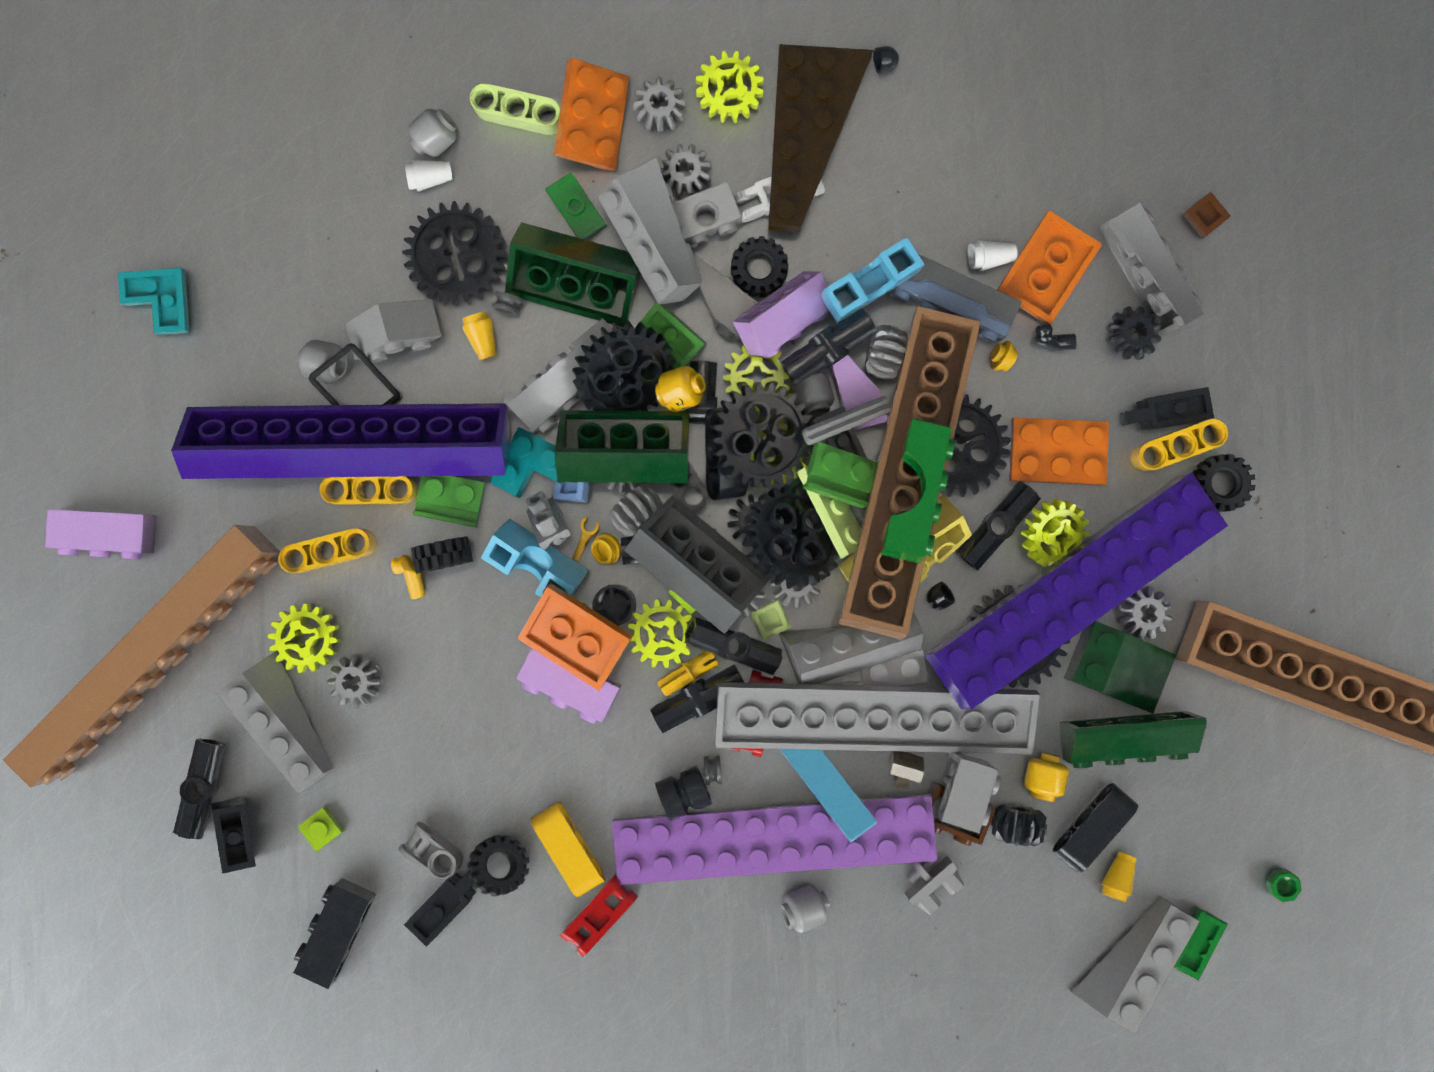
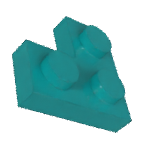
M183 268L118 272L120 304L123 306L152 304L154 334L190 333L186 270Z
M518 427L509 445L506 475H493L490 483L521 498L534 470L556 482L557 472L555 445Z

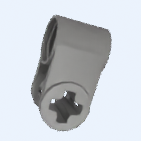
M417 822L414 825L415 831L406 844H401L398 849L406 859L418 864L438 879L450 877L461 867L463 862L461 851L423 822ZM440 854H445L451 859V869H445L440 865Z

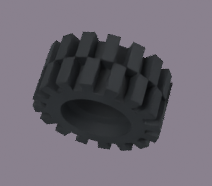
M759 236V239H754V237L748 238V241L740 243L739 248L735 249L733 253L731 275L735 285H738L742 291L749 293V296L752 297L760 295L761 298L765 297L766 294L771 295L778 288L782 287L784 280H786L789 265L787 254H784L783 247L780 244H775V240L772 238L770 240H766L765 236ZM761 255L770 260L772 271L767 277L757 279L749 274L747 264L754 256Z
M1233 454L1208 457L1197 465L1198 470L1192 472L1219 512L1233 511L1236 508L1243 507L1245 505L1244 502L1250 501L1252 495L1249 494L1250 491H1255L1256 485H1251V480H1256L1255 474L1250 475L1248 472L1252 469L1249 464L1244 465L1243 462L1245 460L1241 457L1235 458ZM1219 471L1229 473L1234 482L1233 489L1225 496L1217 494L1212 488V478Z
M468 536L436 541L410 548L416 574L473 562Z
M495 835L479 843L475 847L476 849L471 852L469 856L471 860L467 863V869H470L468 876L469 879L474 880L473 886L476 889L480 888L482 890L481 893L485 895L491 894V896L495 897L503 896L518 889V886L524 883L526 880L524 877L529 873L527 864L530 861L529 857H525L524 853L527 852L525 847L520 848L519 844L521 842L517 839L513 841L510 839L511 836L505 835L500 837V835ZM500 853L508 858L510 870L504 878H495L488 872L487 861L492 854Z

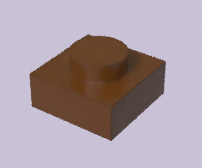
M1212 192L1208 193L1182 214L1202 239L1231 217Z

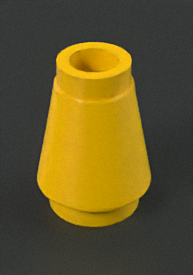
M487 311L462 318L464 323L462 329L475 353L478 355L479 360L497 355L492 318L488 317Z
M1118 852L1117 857H1115L1101 882L1103 886L1101 893L1126 903L1128 896H1132L1137 858Z

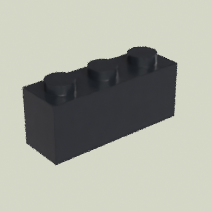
M344 878L340 879L334 886L330 884L321 899V902L325 904L321 914L316 913L307 931L311 933L307 944L304 942L301 944L294 957V961L298 962L293 973L329 989L337 980L375 899L376 893Z

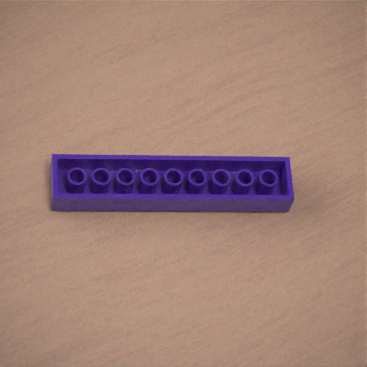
M505 403L187 407L171 452L182 479L506 475L511 426L508 406Z
M1192 472L1175 477L1073 549L1066 556H1063L927 652L924 656L960 709L972 710L1228 525Z

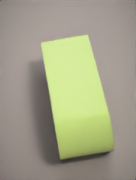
M486 83L478 84L471 90L470 102L480 119L545 135L557 133L560 107L554 99ZM491 97L494 99L489 107H479V103L483 98ZM522 104L525 106L521 114H510V109L514 105ZM546 111L556 113L555 118L549 122L541 121V115Z

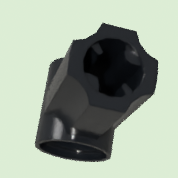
M702 360L690 361V367L703 376L706 389L703 392L700 404L684 411H689V424H705L707 410L717 408L718 397H715L717 363Z

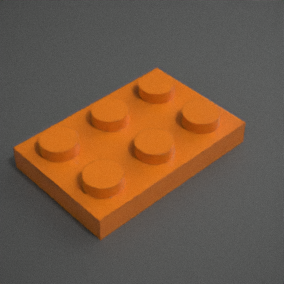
M575 58L567 60L554 148L555 156L607 171L616 170L629 76Z
M1049 210L997 291L1021 301L1022 303L1019 308L1044 324L1051 325L1103 244Z
M1012 418L1009 481L1107 485L1109 422Z
M551 583L545 589L517 639L600 691L633 635Z

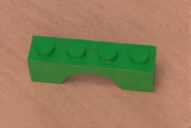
M912 419L907 430L901 459L909 464L918 475L921 484V497L919 503L911 510L902 514L891 515L887 522L881 555L919 564L923 561L925 555L931 556L935 536L930 535L932 522L938 523L942 504L937 503L939 490H945L949 474L948 471L943 470L946 459L951 460L955 447V440L950 439L952 428Z

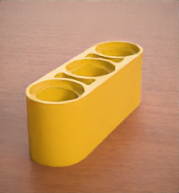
M1217 419L1193 424L1139 444L1131 452V463L1134 468L1143 472L1163 468L1223 445L1228 437V429L1222 421ZM1205 427H1209L1213 431L1214 437L1211 443L1204 438L1203 432ZM1176 437L1184 443V450L1181 454L1176 452L1173 446ZM1146 448L1154 453L1155 459L1152 465L1146 463L1143 458Z
M408 476L326 477L321 482L319 491L323 500L338 505L409 504L417 497L418 484ZM372 481L376 486V492L373 497L366 498L363 488L366 483ZM400 481H405L408 485V492L403 498H398L395 494V486ZM341 482L344 487V493L340 498L336 499L332 495V487L335 483Z
M353 528L287 545L280 551L278 560L281 568L286 572L305 573L367 557L375 551L377 541L371 531ZM361 534L365 539V546L358 552L353 547V539L356 535ZM327 542H330L334 547V554L330 559H326L322 554V548ZM297 550L303 555V562L299 567L294 566L292 563V555Z
M560 802L554 803L530 818L537 836L568 887L577 898L606 881L598 862Z

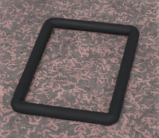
M352 343L342 348L308 377L310 383L331 405H340L315 378L352 350L394 395L382 405L394 404L400 399L399 391L364 353Z

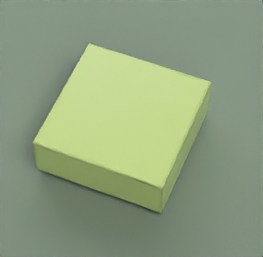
M778 599L761 606L759 610L754 609L750 611V615L763 641L792 628Z

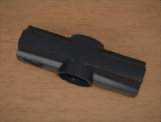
M861 308L833 327L831 325L816 334L808 341L809 344L781 361V365L791 381L797 386L825 367L827 369L850 353L849 350L877 333V329L868 313Z
M1018 481L996 508L984 517L981 525L974 531L972 536L959 548L956 553L960 558L978 571L1004 540L1013 535L1015 528L1041 500L1037 492L1022 481ZM996 517L1002 518L1005 522V530L1000 535L994 533L991 527L992 521Z
M698 617L692 618L685 632L684 643L770 675H774L775 671L780 667L783 658L782 649L751 638L742 632L728 629L724 634L711 622ZM735 638L739 646L737 652L731 654L729 642Z
M735 664L707 679L702 678L694 684H689L679 690V694L652 707L650 711L661 732L665 733L691 718L697 719L716 709L718 682L745 683Z
M198 738L195 741L187 777L180 786L181 802L173 833L178 835V837L201 839L204 836L212 799L219 790L217 779L226 744L220 741ZM196 781L204 786L203 796L195 791Z

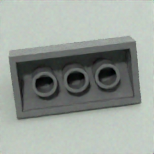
M673 495L639 528L624 550L724 634L771 579V576L766 579L763 578L765 573L763 569H755V563Z

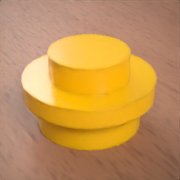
M1012 342L998 343L993 348L989 357L992 369L1006 372L1013 366L1018 357V350L1014 348Z
M602 533L594 539L591 545V554L598 563L613 564L621 557V544L614 535Z

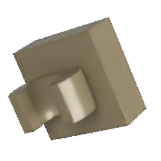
M892 751L889 758L890 774L894 775V780H896L894 788L907 791L910 780L921 783L924 775L923 757L904 751Z

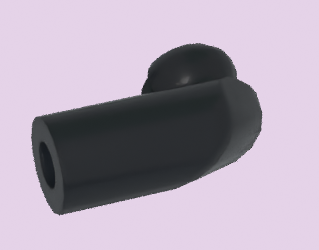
M1039 325L1035 328L1036 337H1034L1037 345L1049 351L1076 349L1077 341L1075 334L1052 335L1053 328L1051 325Z

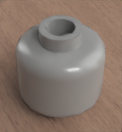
M426 109L410 124L409 132L412 139L409 142L420 155L423 156L426 153L432 157H438L456 141L455 130L457 126L442 109L437 111Z
M311 340L306 343L297 355V364L302 376L308 379L314 370L342 348L337 344L321 340ZM346 355L315 379L319 383L333 384L342 378L348 366Z
M816 372L797 386L793 382L789 386V393L797 394L794 404L805 403L806 406L801 411V414L811 415V419L828 413L830 406L835 400L828 377L821 372Z
M808 885L787 893L784 897V904L780 905V909L789 929L794 928L799 933H804L825 924L827 911L830 910V903L823 891L819 893L815 887Z

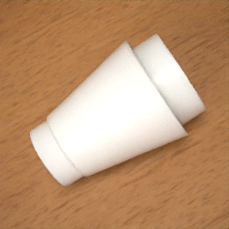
M412 160V163L404 164L409 190L417 189V192L453 180L449 161Z
M976 240L975 243L968 246V264L971 269H977L981 272L1009 262H1015L1017 259V247L1014 242Z

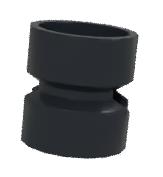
M611 584L601 588L593 599V610L617 626L628 622L633 617V613L637 608L634 593L628 587L621 584Z
M697 765L681 772L678 780L673 776H669L655 782L658 796L670 821L687 815L688 807L690 806L693 809H702L712 804L709 791Z

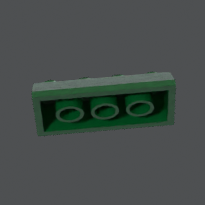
M521 222L510 242L505 293L515 295L526 301L600 321L603 318L607 323L613 324L616 322L618 326L624 327L626 321L629 320L641 273L628 251Z
M560 410L555 445L557 482L688 483L689 411Z
M1188 711L1062 721L1060 722L1063 760L1073 764L1074 768L1093 767V762L1105 761V765L1125 764V759L1137 758V762L1140 763L1157 761L1156 756L1168 755L1170 760L1188 759L1189 753H1199L1207 725L1206 717Z

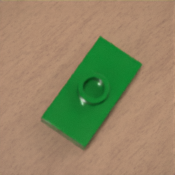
M572 172L545 189L577 238L587 240L607 227L605 221Z
M1196 906L1192 916L1199 920V923L1174 968L1199 981L1228 923Z

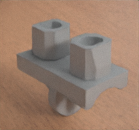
M539 491L526 499L529 507L526 512L542 550L548 548L549 545H560L567 537L571 536L559 504L553 497L547 499L543 491Z
M948 856L938 864L935 861H928L922 864L915 862L911 864L916 870L907 877L914 885L905 892V895L914 907L918 905L927 914L932 915L942 904L933 891L942 884L953 895L964 886V883L957 873L959 869Z

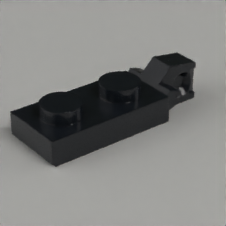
M1209 387L1145 398L1143 401L1136 402V410L1120 413L1122 426L1140 423L1141 430H1153L1214 418Z
M470 869L463 877L457 872L452 877H449L404 924L426 947L468 905L476 894V891L472 888L475 882L473 879H469L468 876Z

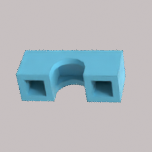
M906 237L880 253L874 261L853 274L850 272L823 289L820 297L838 324L919 273L925 264Z
M510 518L493 534L481 557L506 575H509L514 569H525L533 573L540 582L535 592L539 597L543 595L545 589L551 583L573 597L589 570L551 545L542 550L536 536Z

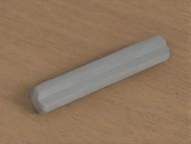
M882 396L803 429L802 436L807 445H813L891 411V404L886 396Z

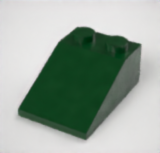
M1095 621L1082 630L1064 679L1154 714L1176 655L1130 634Z

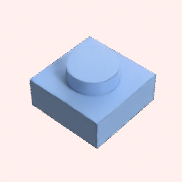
M555 481L553 499L558 502H587L590 482H561L560 484Z

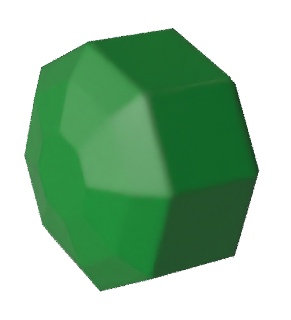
M1285 868L1273 870L1266 879L1268 893L1281 902L1294 901L1302 891L1300 878Z

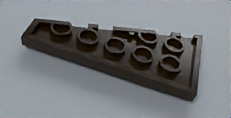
M779 44L768 230L801 231L874 50Z

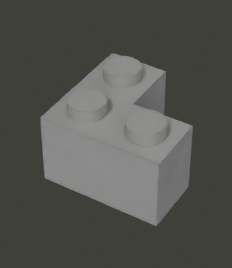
M432 299L378 303L345 323L350 344H355L372 363L388 359L387 354L400 352L405 349L404 347H412V351L427 349L431 347L430 342L442 336ZM353 352L355 360H360V358Z
M950 752L942 777L946 787L937 817L942 822L980 833L981 826H986L990 818L991 807H988L991 794L995 795L1000 786L1001 777L998 776L999 770L985 760L963 753Z

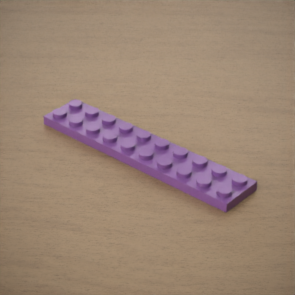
M931 794L860 799L875 818L877 824L852 843L849 842L821 803L687 813V815L670 821L667 815L613 819L612 831L617 879L621 882L620 885L938 861Z

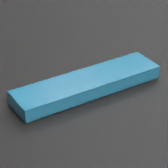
M779 749L850 843L877 824L875 818L822 750Z

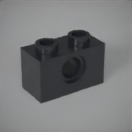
M244 796L211 803L222 874L256 867Z

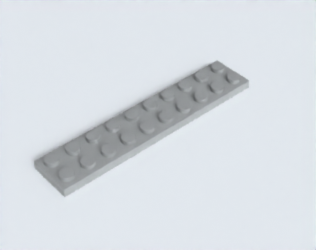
M718 682L715 748L1033 754L1040 694L1037 690L1000 689L974 709L969 710L960 709L947 688Z

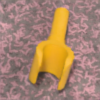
M588 517L583 518L580 524L582 534L572 556V559L576 561L580 560L590 537L596 536L600 529L599 522H597L596 528L593 531H586L584 525L587 523Z

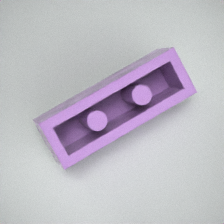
M803 271L733 321L749 355L763 356L764 358L771 357L781 350V345L803 335V329L827 317L829 310L820 296L823 289L828 287L821 272Z
M47 509L45 548H58L57 555L78 556V550H89L90 557H110V551L121 552V558L141 559L142 553H153L156 515Z
M531 648L516 678L523 682L521 687L528 692L538 695L541 691L551 696L549 701L552 704L563 709H567L570 706L580 711L578 714L580 718L595 724L596 720L604 721L622 686L607 679L604 686L598 691L533 648Z

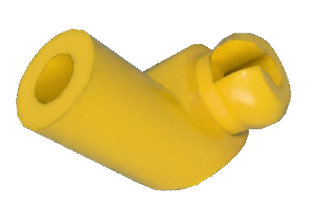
M408 555L394 557L391 560L392 571L397 575L404 573L410 599L424 597L426 592L421 573L416 574L411 557Z

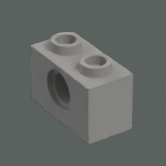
M728 181L672 203L675 214H680L684 225L681 227L684 241L689 243L691 248L706 243L708 241L707 237L717 233L720 236L731 234L741 224L742 217ZM709 211L714 214L715 219L709 224H703L699 222L697 217L701 212Z

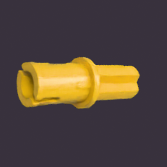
M704 651L686 663L682 661V666L660 678L657 684L665 696H669L690 682L696 683L695 679L714 667H718L719 663L714 658L713 653Z

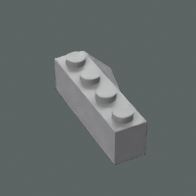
M655 157L616 177L598 196V199L657 303L666 304L684 301L703 282L690 244L684 241L681 228L684 225L680 214H675L670 199L673 193L670 184L665 183L661 172L664 168L661 157Z
M1139 203L1105 222L1099 230L1146 313H1155V317L1151 321L1153 324H1161V328L1157 332L1160 337H1163L1204 313L1201 310L1202 303L1195 292L1190 291L1185 282L1186 275L1179 264H1175L1169 254L1170 246L1163 236H1159L1154 227L1155 221L1151 212L1146 208L1144 209L1142 204Z
M603 318L571 343L569 348L572 351L568 355L562 352L551 359L545 367L546 373L543 375L541 373L533 374L525 380L520 394L515 397L512 393H509L502 399L533 433L537 434L539 431L543 434L546 433L557 423L555 417L560 414V410H572L581 402L576 393L578 390L573 384V380L576 377L572 372V368L579 367L575 356H585L581 345L591 347L593 343L590 335H594L597 338L602 337V327L608 333L612 332V328ZM626 349L620 350L617 355L622 354Z
M913 611L908 635L903 640L849 626L786 631L779 633L798 683L817 685L921 650L924 633Z
M276 651L240 674L217 695L296 792L300 794L331 771L333 765L317 732L313 730L307 717L309 714L297 696L291 676L287 674L282 661L276 662L275 659L280 654Z
M1159 896L1135 921L1132 929L1121 940L1118 939L1112 945V950L1101 962H1096L1089 970L1090 973L1080 984L1077 982L1070 991L1106 1018L1136 1034L1197 927L1199 920L1187 911Z

